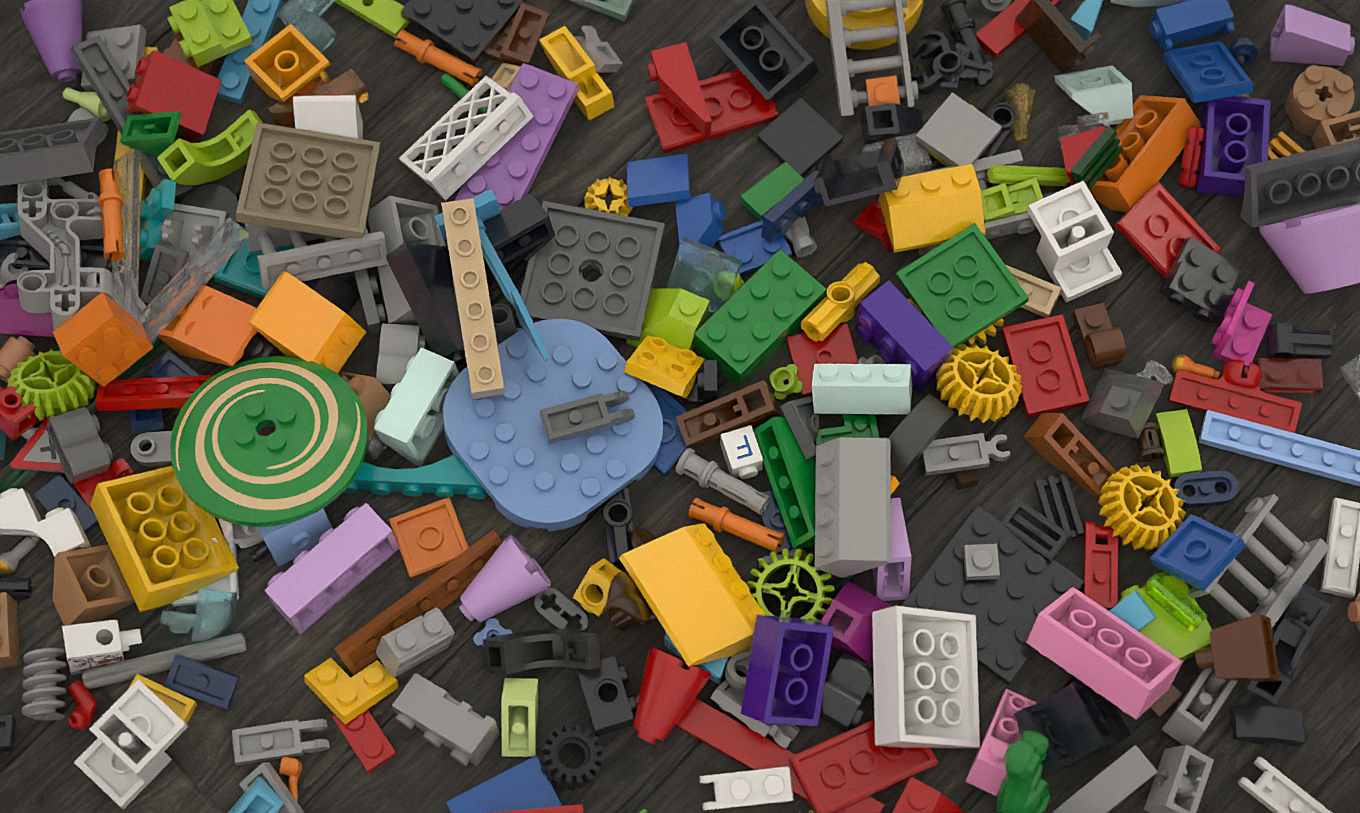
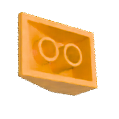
M287 271L281 273L247 321L287 357L300 358L305 361L321 364L337 374L366 333L348 314Z

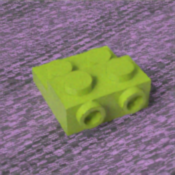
M184 0L169 7L172 16L167 17L174 34L181 33L184 40L179 42L187 59L193 57L197 67L253 43L252 37L233 0Z

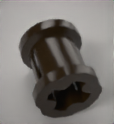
M1146 423L1139 438H1136L1139 451L1136 455L1137 461H1154L1166 455L1165 449L1161 448L1158 436L1160 426L1158 423Z

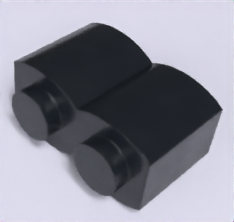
M844 651L824 685L819 717L845 732L848 731L851 725L857 727L866 711L861 705L866 697L871 699L874 697L873 666Z

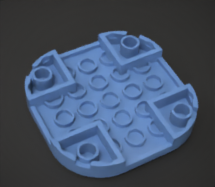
M547 319L534 323L551 358L546 362L524 329H521L498 345L504 395L472 399L468 368L466 367L450 385L444 401V433L451 452L456 458L459 457L494 500L497 510L510 521L528 529L530 526L548 529V531H557L575 526L584 521L588 513L634 480L638 482L647 474L658 456L663 435L661 409L650 389L641 379L624 372L627 362L605 336L591 326L569 319ZM618 391L628 392L629 400L614 407H607L608 413H613L624 409H633L635 419L620 425H611L610 428L548 444L540 418V411L542 409L601 393L606 395Z

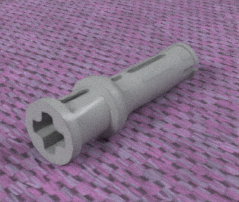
M691 448L686 449L677 463V474H686L698 481L699 486L702 488L712 487L740 504L747 506L759 515L769 505L770 496L759 492L748 484L720 470L717 462H708L696 455L695 450Z

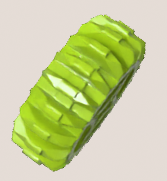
M52 348L46 353L39 351V354L34 357L27 356L26 362H18L17 369L11 370V377L7 379L8 387H15L17 389L16 393L20 397L24 395L22 400L23 407L26 408L31 402L33 406L37 407L34 412L40 421L46 417L52 418L76 410L79 406H87L88 399L94 397V391L97 389V381L65 358L61 350L54 351Z
M786 548L782 551L783 559L778 560L775 552L770 553L773 561L770 565L764 559H760L759 563L765 570L760 573L758 570L752 569L751 574L759 579L757 583L747 581V585L749 588L756 589V593H751L752 597L757 601L760 608L765 611L766 615L774 616L765 605L763 592L780 598V617L790 618L794 606L799 602L815 603L811 611L800 619L820 622L816 615L820 613L824 616L827 612L826 609L822 608L823 603L831 605L833 602L832 598L824 597L825 592H833L835 589L833 585H823L824 581L831 578L830 573H824L820 576L818 574L820 570L810 565L814 555L810 553L805 561H802V551L800 549H796L794 558H790L789 550ZM791 566L790 572H788V576L783 583H766L773 572L782 567ZM800 568L813 576L817 585V593L806 591L800 587ZM794 576L793 584L796 585L794 589L799 590L800 594L807 595V597H792L786 610L787 602L784 601L786 596H781V593L774 591V589H788Z

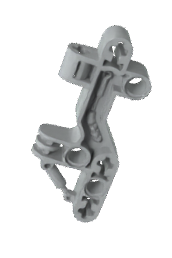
M61 177L18 183V218L21 236L50 263V270L26 271L18 277L17 287L21 308L29 313H51L53 329L56 330L100 293H105L114 301L113 274L104 268L82 267L80 241L103 238L102 211L98 205V196L93 192L88 193L71 181L65 182ZM59 184L63 187L64 192L75 199H49V185ZM97 276H100V284L97 283Z

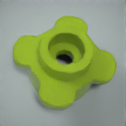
M789 364L787 367H780L770 374L769 380L775 389L774 396L777 399L784 400L787 395L792 393L798 394L803 390L804 385L799 381L797 375L799 369L797 366ZM788 379L789 383L784 385V381Z

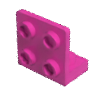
M1248 281L1243 290L1237 288L1223 315L1224 319L1221 326L1218 327L1211 342L1216 345L1212 354L1213 357L1225 362L1232 359L1244 360L1243 370L1245 366H1249L1250 362L1252 363L1272 317L1271 313L1246 303L1255 284L1251 281Z

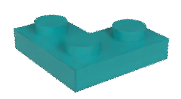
M163 179L138 206L137 218L141 220L140 228L136 232L134 241L135 246L138 247L137 259L150 261L156 243L161 241L162 222L174 210L175 181Z

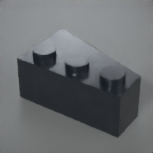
M531 193L500 210V214L483 222L486 227L485 233L509 277L511 276L509 270L522 259L527 262L556 236L549 215ZM483 257L489 289L497 281Z

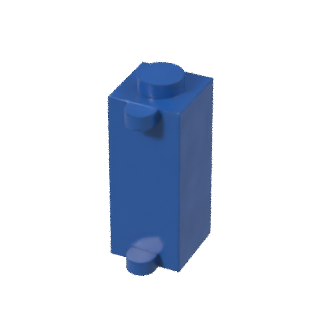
M1189 0L1156 9L1149 23V31L1151 37L1157 40L1160 49L1167 51L1171 50L1175 45L1223 32L1227 34L1234 32L1232 22L1234 15L1227 0Z

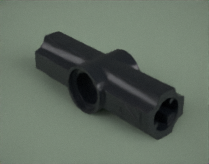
M629 485L602 503L609 562L617 568H625L619 557L634 549L631 541V532L634 529ZM622 513L626 516V519L622 522H614L610 517L613 514Z

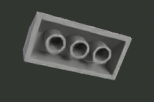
M388 196L368 211L371 233L383 232L386 240L387 255L405 242L446 246L434 216L439 214L437 205ZM389 264L377 266L388 323L419 326Z
M839 437L816 446L815 568L844 578L891 563L890 440L887 438Z

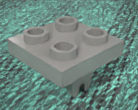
M174 203V210L163 221L161 241L190 252L185 269L215 274L221 263L230 214L226 211Z

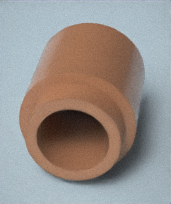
M21 336L17 339L10 337L0 350V379L8 383L7 379L11 377L10 371L17 369L18 362H26L27 356H37L33 352L35 346Z

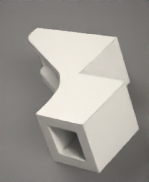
M12 488L0 494V535H25L42 538L49 545L54 557L58 552L91 547L76 514L69 507L66 509L62 507L54 509L45 515L46 519L42 520L30 494L23 488L19 490Z

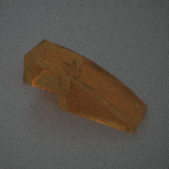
M351 68L328 84L318 76L284 102L279 101L269 107V111L276 126H295L293 96L355 95L358 106L368 101L369 98L365 85Z

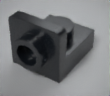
M704 360V370L697 371L694 385L688 397L685 398V403L708 404L717 400V360Z

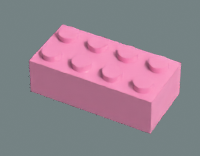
M1074 587L1039 613L1026 642L1038 650L1040 654L1048 657L1065 669L1066 672L1078 678L1096 693L1102 695L1135 719L1139 718L1170 689L1182 664V661Z

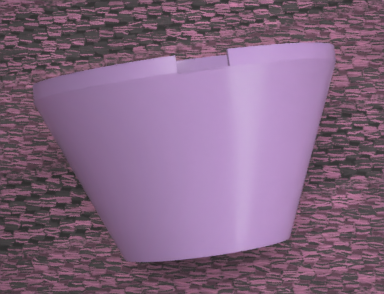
M1360 202L1275 222L1267 226H1259L1260 234L1304 294L1360 283Z

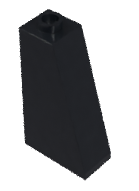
M403 243L386 255V259L432 352L454 361L456 366L466 364L448 246Z

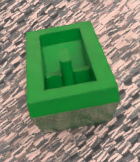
M179 111L128 115L120 142L125 146L159 156L173 144L182 114Z

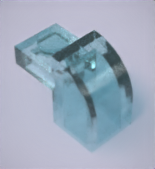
M199 588L196 614L162 611L160 624L170 625L169 631L189 634L190 628H193L192 641L214 639L224 633L233 620L237 592Z

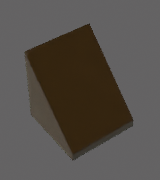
M974 469L953 472L957 490L975 487L979 482Z

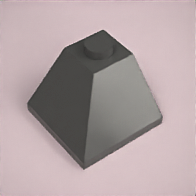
M1105 368L1079 421L1084 425L1138 439L1164 385L1159 381Z

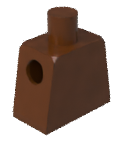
M1257 614L1210 631L1211 647L1196 649L1195 658L1200 669L1214 667L1216 677L1228 681H1280L1270 617Z

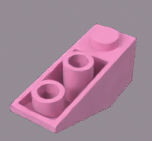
M1005 690L974 759L966 782L995 796L998 794L1000 785L1007 773L1004 766L1005 752L1011 743H1016L1022 737L1014 714L1024 707L1036 705V702L1011 690Z

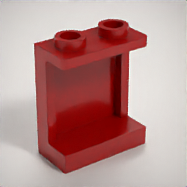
M155 50L145 57L142 56L135 68V74H138L136 83L130 86L126 94L125 101L129 102L126 112L133 114L136 111H140L144 114L179 111L182 115L178 128L184 131L182 137L195 141L203 136L221 80Z

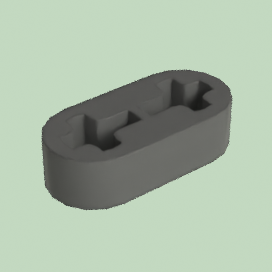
M547 588V590L535 596L534 605L536 613L554 629L568 628V622L563 618L566 615L573 621L580 618L581 629H586V633L588 632L589 622L587 615L561 592L554 588ZM554 597L555 606L560 610L559 613L550 607L543 610L542 600L544 598L551 600Z

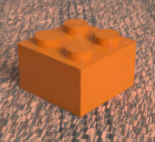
M103 292L53 331L63 356L103 387L153 348L143 325Z

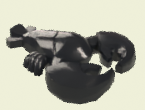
M936 30L925 31L916 38L911 53L914 59L922 49L926 50L921 53V59L937 55L929 65V70L932 74L930 77H928L925 69L919 63L916 65L918 72L913 73V61H909L911 81L917 82L918 94L925 95L931 93L939 83L944 88H957L960 81L978 79L980 87H986L987 82L992 83L995 75L993 63L988 61L981 66L970 60L971 48L956 43V52L952 51L950 39L947 35Z

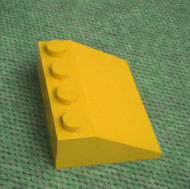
M173 466L97 484L90 506L140 612L171 604L238 571L239 566L215 517L198 507L186 495L176 478Z
M705 523L682 527L626 552L619 557L688 667L734 656L751 649L757 615H766V613L760 608L754 597H752L748 585L742 581L732 566L730 558L723 552L715 540L714 534L707 528Z

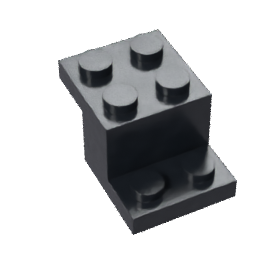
M1082 681L1069 684L1041 703L1024 707L1014 714L1018 721V729L1022 735L1024 731L1028 730L1038 732L1048 739L1046 756L1040 762L1043 764L1042 768L1045 769L1047 774L1077 765L1106 746L1121 742L1131 736L1114 704L1096 693Z

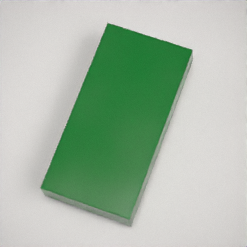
M785 162L741 195L740 202L761 221L763 216L797 187L804 178Z

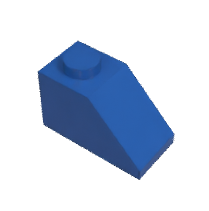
M710 193L675 201L681 259L692 269L699 267L724 232L725 208L722 202H718Z

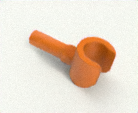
M283 757L279 772L282 775L290 776L289 791L298 803L297 783L302 771V763L295 758Z

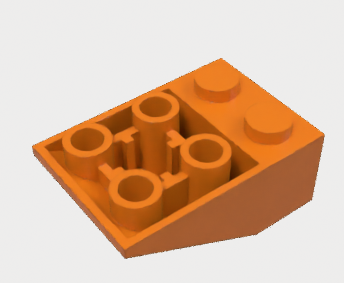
M188 283L155 334L181 356L233 366L243 356L245 347L258 332L247 322L257 308L206 285Z

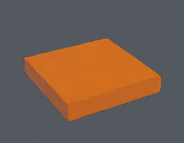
M450 497L389 519L411 580L440 570L469 548Z

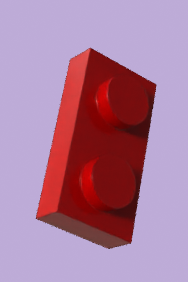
M368 709L347 724H344L336 715L332 716L369 774L397 756V753Z

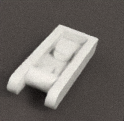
M1257 757L1254 761V764L1264 772L1257 782L1253 784L1245 777H1242L1238 782L1244 790L1273 813H1332L1261 757Z
M790 766L699 776L700 783L714 782L716 802L708 801L702 803L703 810L794 800Z

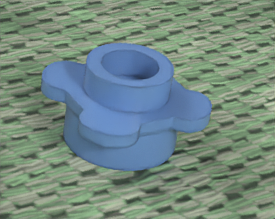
M490 618L486 621L485 628L474 635V642L477 646H483V639L490 638L492 635L510 634L512 631L501 627L497 619Z

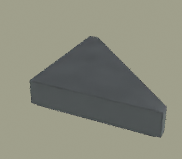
M813 396L783 404L780 407L806 460L816 455L814 438L818 436L819 415L814 414Z

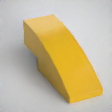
M566 26L539 39L558 76L578 83L579 90L574 101L588 121L614 107L612 92L597 74L595 64Z

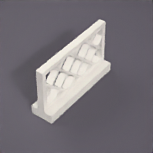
M485 76L415 142L399 160L430 185L446 201L534 116L520 96L514 92L512 94ZM488 88L491 89L490 97L479 99ZM488 106L487 113L477 115V109ZM469 111L468 118L458 120V117L463 112ZM466 127L465 134L455 136L456 129ZM447 132L446 139L436 141V138L441 133ZM444 148L443 155L433 157L434 150ZM420 153H425L423 160L412 162Z

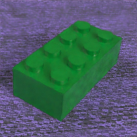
M780 249L694 333V348L706 359L717 360V368L740 388L786 342V337L792 336L801 327V321L825 298L826 288Z

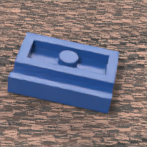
M763 220L721 235L717 241L719 246H721L730 270L739 273L740 277L757 272L780 249L792 258V252L784 235L780 234L771 243L761 237Z

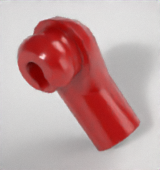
M77 680L68 687V691L77 702L75 711L69 716L68 722L72 728L83 730L92 724L97 702L88 688L84 686L83 681Z

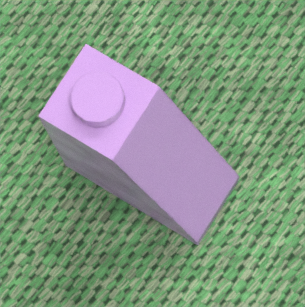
M1285 5L1270 34V60L1343 66L1348 55L1353 54L1355 39L1350 37L1349 24L1292 5Z
M891 498V563L872 568L875 596L883 601L904 600L909 596L911 552L900 498Z

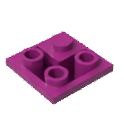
M848 581L835 597L820 623L834 627L832 647L841 652L845 651L873 666L872 612L893 606Z

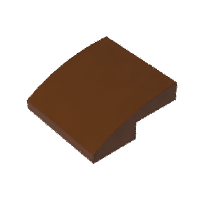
M521 2L517 14L482 56L510 64L522 65L525 63L529 65L549 17V12Z

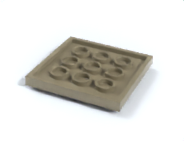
M257 123L237 206L236 222L338 238H363L380 142Z

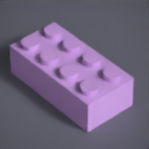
M367 503L361 508L355 507L346 514L344 522L336 529L331 528L320 537L319 544L312 550H305L295 558L294 565L285 573L279 572L273 576L268 582L265 592L275 608L301 635L399 550L394 534Z

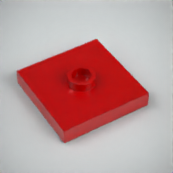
M847 324L838 325L823 341L818 340L815 342L807 337L806 333L786 337L792 364L798 367L799 372L797 375L799 381L804 385L803 390L800 392L802 398L813 396L812 379L814 364H859Z

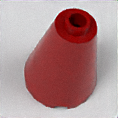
M651 647L647 656L633 727L639 730L636 736L652 744H655L657 739L664 741L707 684L711 673L696 666L688 667L685 661L655 647Z

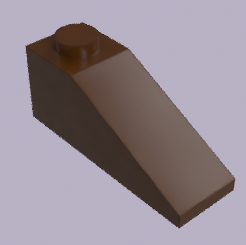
M762 380L675 418L686 446L690 447L719 439L723 433L750 425L752 429L757 428L773 417L782 416L771 388Z

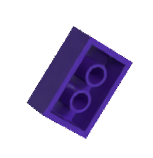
M1232 96L1205 101L1201 109L1200 127L1204 128L1206 133L1204 141H1201L1203 151L1200 170L1197 172V175H1199L1197 192L1244 197L1245 166L1268 161L1271 100Z
M889 280L860 303L855 326L857 334L864 342H870L878 350V356L886 364H911L912 387L920 393L936 379L939 367L951 356L953 347Z
M757 615L741 714L763 723L818 726L834 627L810 619Z

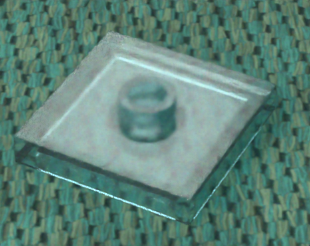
M684 237L681 241L666 289L681 288L710 300L709 312L714 314L730 299L742 260Z

